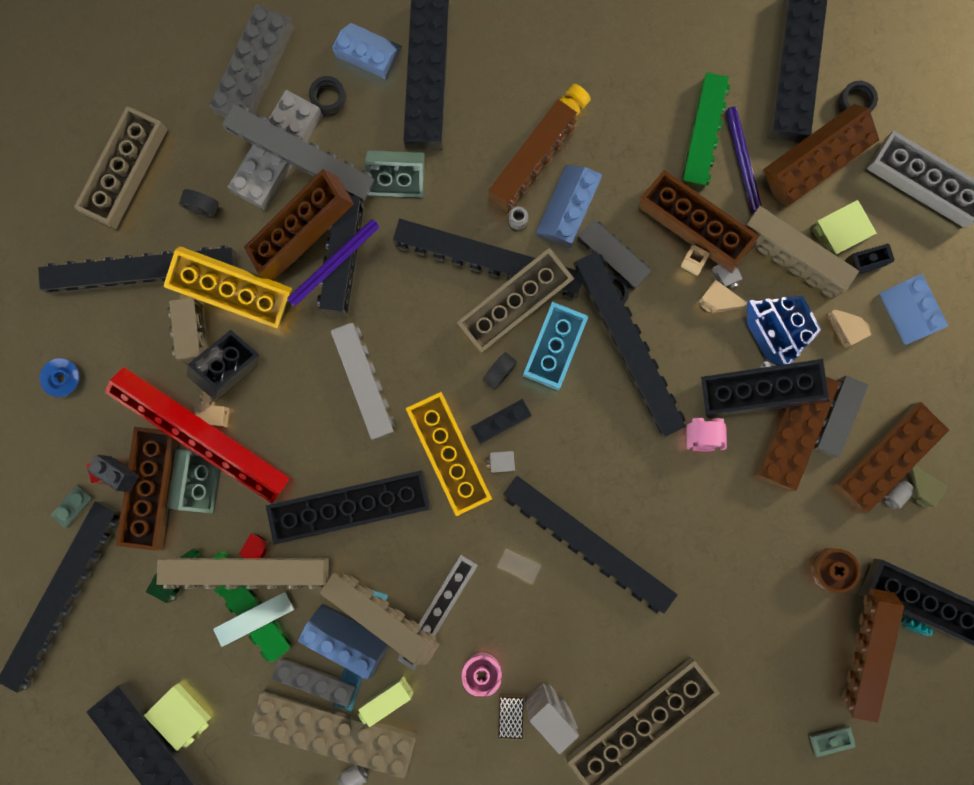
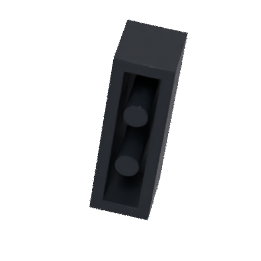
M522 398L471 426V430L479 444L482 445L528 420L532 415Z

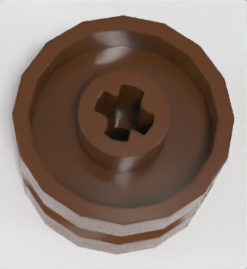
M824 548L817 551L809 564V575L813 583L823 590L834 593H845L852 590L859 582L861 575L860 564L857 558L849 551L843 549Z

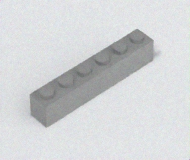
M349 323L331 330L371 440L375 441L395 433L396 423L393 416L389 417L387 410L390 408L386 398L382 399L380 392L383 389L380 381H375L373 374L376 373L373 363H369L366 356L369 355L366 345L361 344L360 338L363 336L359 326L355 327L353 323Z
M462 554L460 555L419 622L420 630L428 631L434 636L436 635L478 566L477 563ZM401 654L397 659L412 670H415L418 665L413 664Z

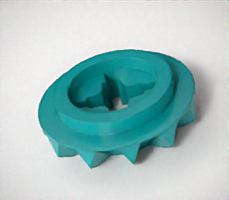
M902 617L901 623L904 624L903 627L917 634L927 637L928 635L932 636L934 633L931 627L909 617Z

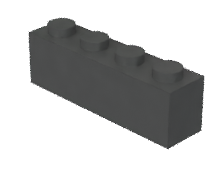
M593 220L581 232L577 241L590 253L597 251L598 255L601 254L606 262L604 266L613 274L623 277L628 283L629 288L634 291L650 274L649 265L645 261L637 259L634 251L629 247L625 248L616 235H611L607 232V228L603 223Z
M849 376L837 379L840 382L814 446V450L833 458L841 456L868 384Z
M287 658L278 660L272 677L275 681L346 707L351 705L357 688L355 683Z

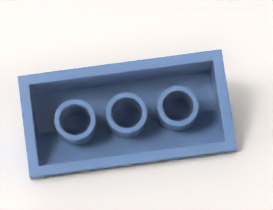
M566 165L535 234L570 249L600 183L602 174L586 167Z
M321 604L306 623L298 640L299 643L367 680L374 677L389 646L361 624L324 604Z

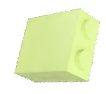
M858 200L829 214L812 225L813 233L816 238L820 239L822 247L836 256L877 234Z
M402 676L364 701L358 709L360 712L358 716L363 724L367 723L371 727L411 700L414 692Z
M179 683L173 686L144 715L177 751L182 747L186 749L194 741L192 737L197 732L201 734L209 726L207 722L211 719L210 715Z

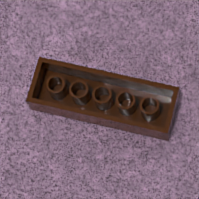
M559 99L555 102L490 187L489 202L506 214L509 210L517 207L519 197L526 195L532 180L536 181L542 173L540 171L544 165L548 166L553 158L552 154L554 151L558 152L564 144L563 140L566 135L569 137L576 127L574 126L577 122V112Z
M853 104L765 167L763 171L775 200L787 206L791 205L877 143L879 137L870 109Z
M322 169L244 246L259 276L275 281L354 205L338 176Z
M665 170L640 197V209L689 244L709 252V258L730 273H733L756 245L759 235Z
M826 376L830 399L828 403L780 410L754 474L755 477L785 490L797 491L840 382Z
M922 402L914 403L832 486L859 513H869L942 439L949 429Z
M134 427L128 468L135 472V474H138V479L129 493L124 492L116 546L154 551L163 550L169 508H166L174 454L175 449H178V441L162 430Z
M869 588L868 594L864 596L863 604L865 609L864 614L861 613L859 618L861 627L860 632H857L855 636L856 650L851 655L852 668L847 673L848 686L843 691V701L853 718L878 723L904 605L893 592Z

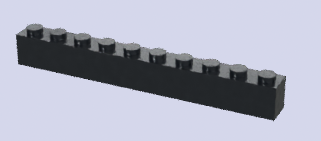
M400 218L393 237L394 245L400 250L407 251V249L414 250V253L421 256L428 254L433 256L435 260L444 261L445 259L452 261L451 264L455 266H469V269L472 271L481 272L483 270L492 277L499 278L500 275L506 277V280L511 279L535 259L534 257ZM566 267L574 279L558 291V293H561L563 297L568 299L577 298L582 281L575 269Z
M228 245L218 246V249L202 247L199 248V251H195L237 267L236 251ZM163 251L161 255L144 253L141 254V257L125 255L122 256V259L106 257L103 258V261L86 259L84 263L67 261L64 262V265L48 263L45 264V267H38L39 288L41 291L50 294L165 282L174 253L171 251Z
M597 251L575 261L573 265L660 436L667 437L686 427L684 424L686 419L683 413L677 410L675 406L677 404L676 399L672 393L669 394L666 388L668 386L667 381L663 376L659 375L657 371L659 366L654 358L651 359L648 353L650 348L646 341L643 342L640 337V328L630 318L632 313L628 306H624L622 302L624 299L619 289L615 288L613 284L615 282L614 277L610 271L607 272L603 256L601 254L598 255Z
M519 476L514 478L503 493L505 502L512 507L515 504L521 508L520 513L528 519L531 516L537 520L535 524L543 530H546V528L550 529L553 532L552 537L559 542L562 540L566 541L569 544L567 548L575 554L578 552L582 553L585 556L583 560L591 566L597 564L601 567L599 571L608 578L613 576L617 579L615 583L622 589L629 588L632 590L633 593L631 595L640 602L643 599L648 602L649 605L647 607L656 614L659 611L665 614L678 594Z
M102 501L94 502L1 671V685L16 693L27 690L33 682L32 676L42 666L44 654L48 653L51 649L54 636L63 627L62 621L72 611L73 607L71 605L74 599L80 596L84 581H87L92 574V566L99 561L103 546H106L111 539L110 533L113 528L118 526L121 511Z

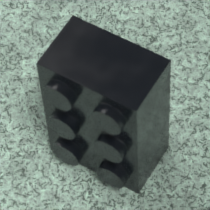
M230 330L188 364L186 376L214 401H217L257 366L259 354Z

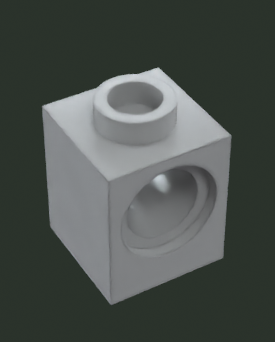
M719 264L712 269L716 280L729 290L739 286L738 282L743 279L738 268L733 273H730Z
M514 451L490 453V457H486L487 469H491V473L515 471Z

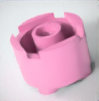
M693 418L692 422L686 425L688 450L693 447V451L703 452L715 451V447H720V450L727 449V432L724 419L716 418L712 419V421H704V418Z
M484 652L470 656L462 668L464 688L470 694L478 697L490 696L497 691L502 680V670L498 660ZM478 671H485L486 677L478 678Z

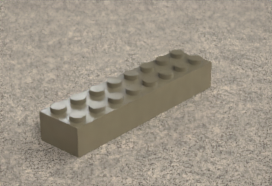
M329 558L158 559L157 585H163V589H175L176 587H181V585H184V589H196L197 587H202V585H205V589H217V587H222V585H225V589H238L242 585H246V589H258L262 585H267V589H279L283 585H287V589H300L303 585H308V589H320L328 581Z
M690 657L566 757L567 763L584 785H607L718 696L720 692L696 661Z
M266 689L260 693L249 734L403 779L406 777L418 734L380 722L369 727L367 723H362L359 716Z

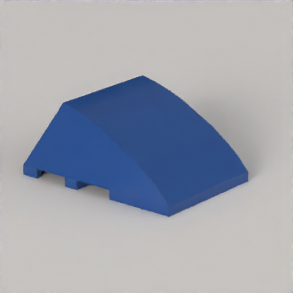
M803 296L782 297L772 300L765 299L761 301L750 300L747 302V325L765 358L776 365L792 363L821 331V327Z

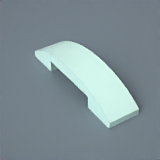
M284 592L213 630L221 647L293 611L294 607L287 593Z

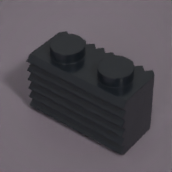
M888 243L853 253L845 259L846 263L859 271L858 274L887 266L895 261L890 244Z
M95 455L87 469L88 472L116 492L123 491L129 493L138 479V474H135V472L121 464V462H118V460H115V458H112V456Z

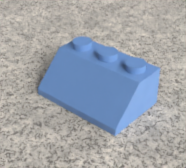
M353 23L348 24L339 32L332 46L335 57L385 80L402 48L401 45Z
M923 274L879 293L904 345L949 326Z

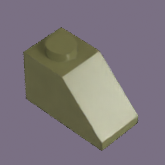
M916 465L907 473L908 482L914 487L912 496L917 499L916 502L925 508L936 507L948 486Z

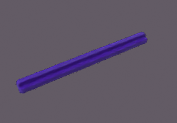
M736 106L727 108L726 113L753 214L759 206L762 207L738 110Z
M371 219L288 296L287 300L293 306H296L377 231L379 224Z

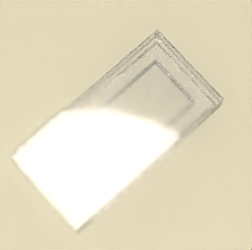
M505 548L497 567L534 583L541 565Z

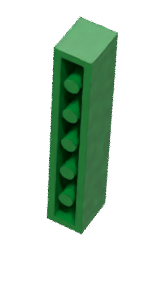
M706 72L702 81L681 182L691 189L702 191L710 183L711 174H708L709 168L713 167L715 156H712L713 150H716L719 138H716L717 131L720 132L723 120H720L721 113L724 114L727 102H724V98L728 96L730 84H728L729 77Z
M221 551L212 558H229L225 551ZM225 585L214 589L219 597L222 596L226 601L225 606L231 613L234 612L236 616L262 604V601L253 589H246V585H242L238 589H225ZM275 620L249 633L251 642L259 646L262 650L260 652L262 657L266 661H270V663H273L294 647Z

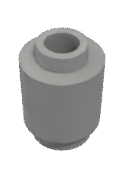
M514 207L509 213V225L515 230L525 228L528 222V212L523 207Z
M901 479L884 496L886 504L893 509L896 507L901 509L913 495L914 487Z
M354 765L341 773V776L338 777L339 785H362L368 781L369 771L366 767Z

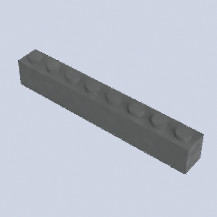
M232 105L222 123L224 130L313 177L322 169L338 176L350 196H358L364 203L374 184V178H372L369 172L364 170L360 172L355 169L352 163L348 161L342 162L337 159L338 157L335 154L321 151L318 145L302 141L303 138L298 134L292 133L291 135L287 133L286 129L276 123L272 125L267 122V118L260 114L256 116L250 113V109L243 105Z

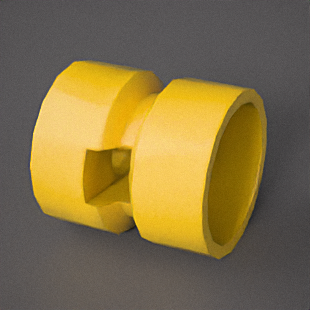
M572 84L565 92L566 96L563 95L559 99L577 112L576 117L579 115L580 109H584L591 101L589 94L577 84Z

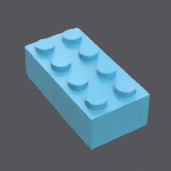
M552 302L522 377L559 391L589 316Z

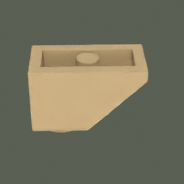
M717 280L709 286L698 301L704 310L712 311L713 313L739 310L747 304V302Z
M836 309L826 314L845 348L872 335L869 324L862 317Z

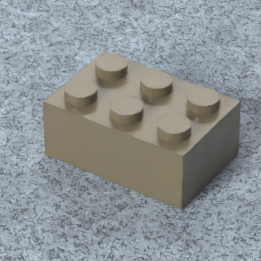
M194 298L169 301L170 307L167 308L168 316L172 322V326L169 328L170 336L174 341V345L171 348L172 355L176 360L189 364L208 348L203 305Z

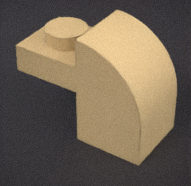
M692 245L684 258L681 268L699 276L710 253Z
M201 389L200 401L202 403H193L195 415L211 426L227 428L229 408L214 406L215 401Z

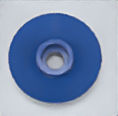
M53 359L47 362L40 372L41 387L47 394L54 397H64L71 394L79 383L78 369L67 359ZM62 375L65 376V379H64L63 382L60 381V377H61Z

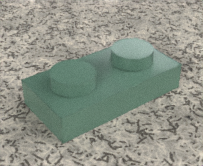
M77 485L53 511L51 516L64 528H68L94 497L80 485Z
M849 726L810 735L816 757L856 747L851 727Z

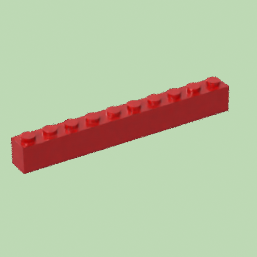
M125 367L110 379L105 390L106 394L271 504L274 503L290 480L282 472Z

